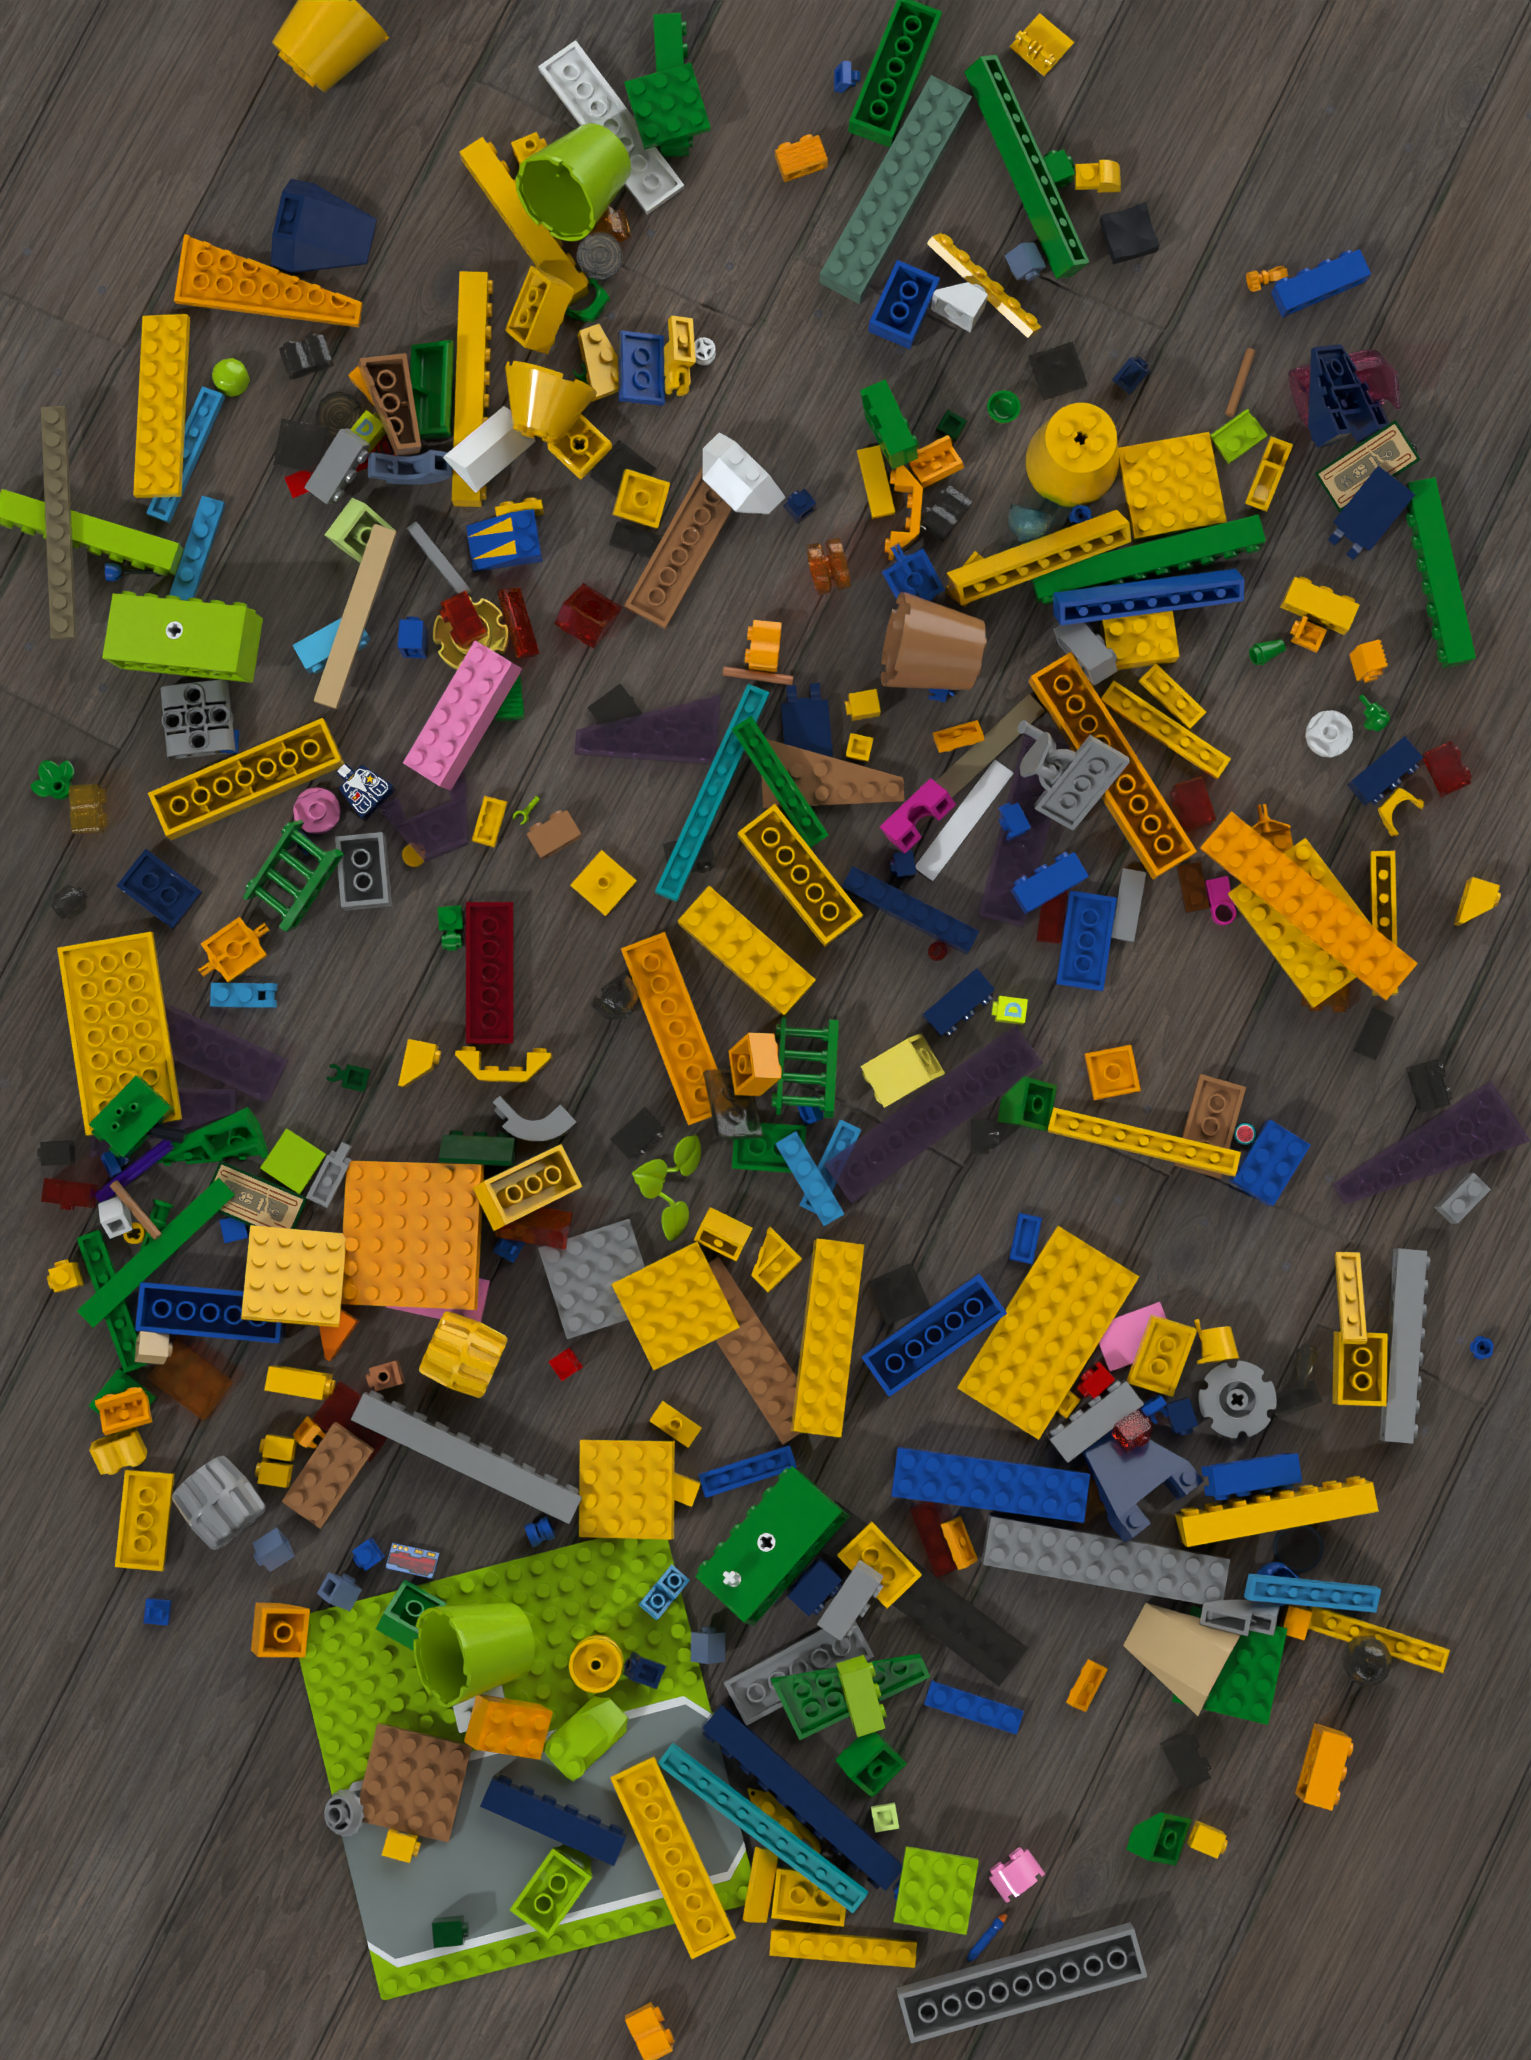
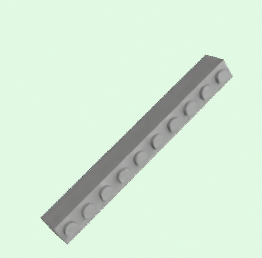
M373 1390L370 1393H363L351 1418L352 1421L570 1524L582 1498L578 1494L580 1491L578 1488L566 1484L565 1487L557 1484V1478L546 1473L543 1477L535 1473L536 1468L525 1463L520 1466L513 1462V1457L505 1453H501L499 1456L491 1452L493 1448L480 1442L479 1445L470 1442L471 1437L461 1432L455 1435L448 1431V1426L436 1421L434 1425L426 1421L427 1416L417 1411L411 1414L405 1411L406 1406L396 1401H392L390 1404L383 1400V1395Z

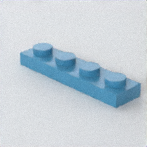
M839 1120L817 1167L831 1192L861 1132V1129L843 1120ZM804 1194L799 1206L816 1214Z
M797 1132L775 1143L823 1226L844 1215L843 1210Z

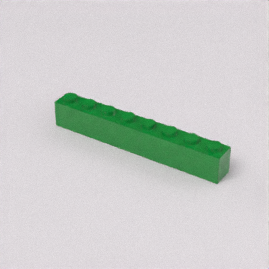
M1436 477L1408 482L1405 486L1415 496L1407 504L1408 513L1406 514L1408 526L1412 527L1413 536L1411 537L1413 549H1416L1418 554L1416 565L1418 571L1422 572V592L1424 595L1427 594V614L1429 617H1432V636L1434 640H1437L1439 648L1437 649V659L1439 663L1442 662L1443 669L1469 664L1476 659Z

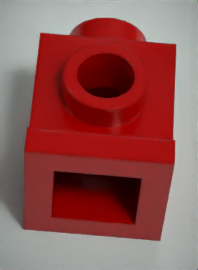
M570 1347L548 1361L561 1381H564L583 1368Z
M1099 1361L1093 1364L1096 1367L1094 1370L1089 1368L1080 1377L1082 1381L1076 1387L1085 1398L1090 1396L1095 1399L1115 1381V1378Z

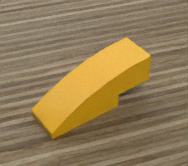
M1270 436L1245 504L1267 512L1293 444Z

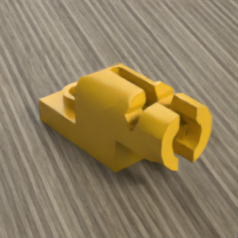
M671 316L668 319L669 342L663 348L664 376H666L665 392L670 395L672 390L676 389L677 396H683L689 392V385L691 383L690 367L696 363L693 318Z

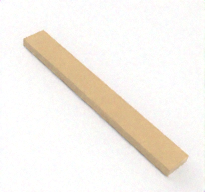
M376 524L373 525L314 698L315 703L338 709L397 536V531Z

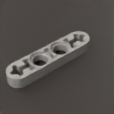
M415 521L407 527V531L460 597L469 595L471 593L470 588L420 525Z

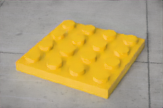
M1209 432L1118 448L1120 472L1134 540L1202 529L1227 522Z
M250 1225L241 1319L339 1327L346 1238L343 1233Z
M698 1241L611 1284L653 1370L740 1328Z
M580 1440L579 1495L582 1498L579 1503V1537L674 1539L675 1441Z

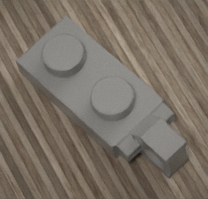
M342 1142L337 1152L332 1150L330 1155H327L306 1196L307 1199L325 1208L330 1207L349 1168L351 1159L347 1157L352 1149L351 1145Z

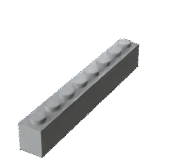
M1393 1249L1387 1328L1386 1406H1382L1379 1438L1382 1441L1413 1444L1414 1439L1418 1435L1415 1414L1418 1415L1420 1410L1417 1390L1421 1389L1422 1382L1421 1376H1418L1419 1366L1423 1364V1352H1420V1345L1425 1339L1422 1318H1425L1427 1313V1306L1423 1304L1424 1294L1428 1292V1280H1425V1275L1430 1267V1257L1427 1256V1251Z

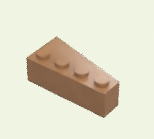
M406 353L359 358L358 368L395 455L419 453L421 441Z

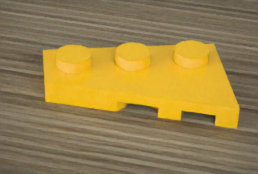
M598 323L580 330L577 337L582 360L586 365L587 383L597 391L596 397L592 402L619 392L618 356L600 324Z

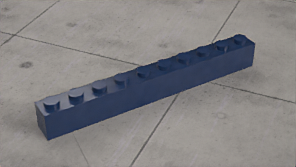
M722 1703L703 1722L702 1729L705 1731L702 1734L710 1742L714 1743L716 1740L723 1747L720 1750L728 1758L732 1759L735 1757L740 1761L739 1767L749 1776L753 1773L758 1777L757 1783L768 1792L771 1789L776 1793L777 1797L775 1799L782 1806L787 1808L789 1805L796 1812L793 1815L800 1822L811 1824L814 1827L812 1832L822 1841L825 1838L832 1843L830 1848L840 1857L843 1854L851 1860L848 1864L858 1873L861 1871L865 1872L869 1876L867 1881L876 1889L881 1887L886 1891L900 1875L903 1864Z

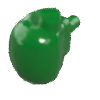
M1364 694L1360 695L1359 699L1367 708L1363 712L1366 716L1364 727L1369 731L1379 732L1390 723L1389 713L1377 702L1371 704Z

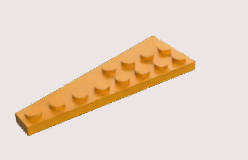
M184 234L174 296L176 304L360 328L362 302L340 293L323 289L317 284L305 282L296 276L287 275L268 265L250 258L246 259L233 254L232 251L220 249L211 245V243L202 242L192 238L190 235Z

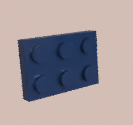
M147 849L142 852L116 885L173 930L203 893Z

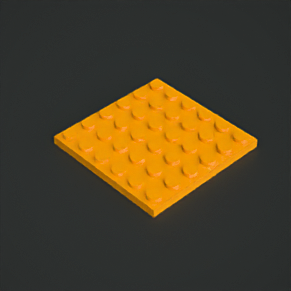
M350 1161L345 1181L343 1235L346 1238L341 1304L477 1310L482 1206L473 1187L484 1181V1165Z

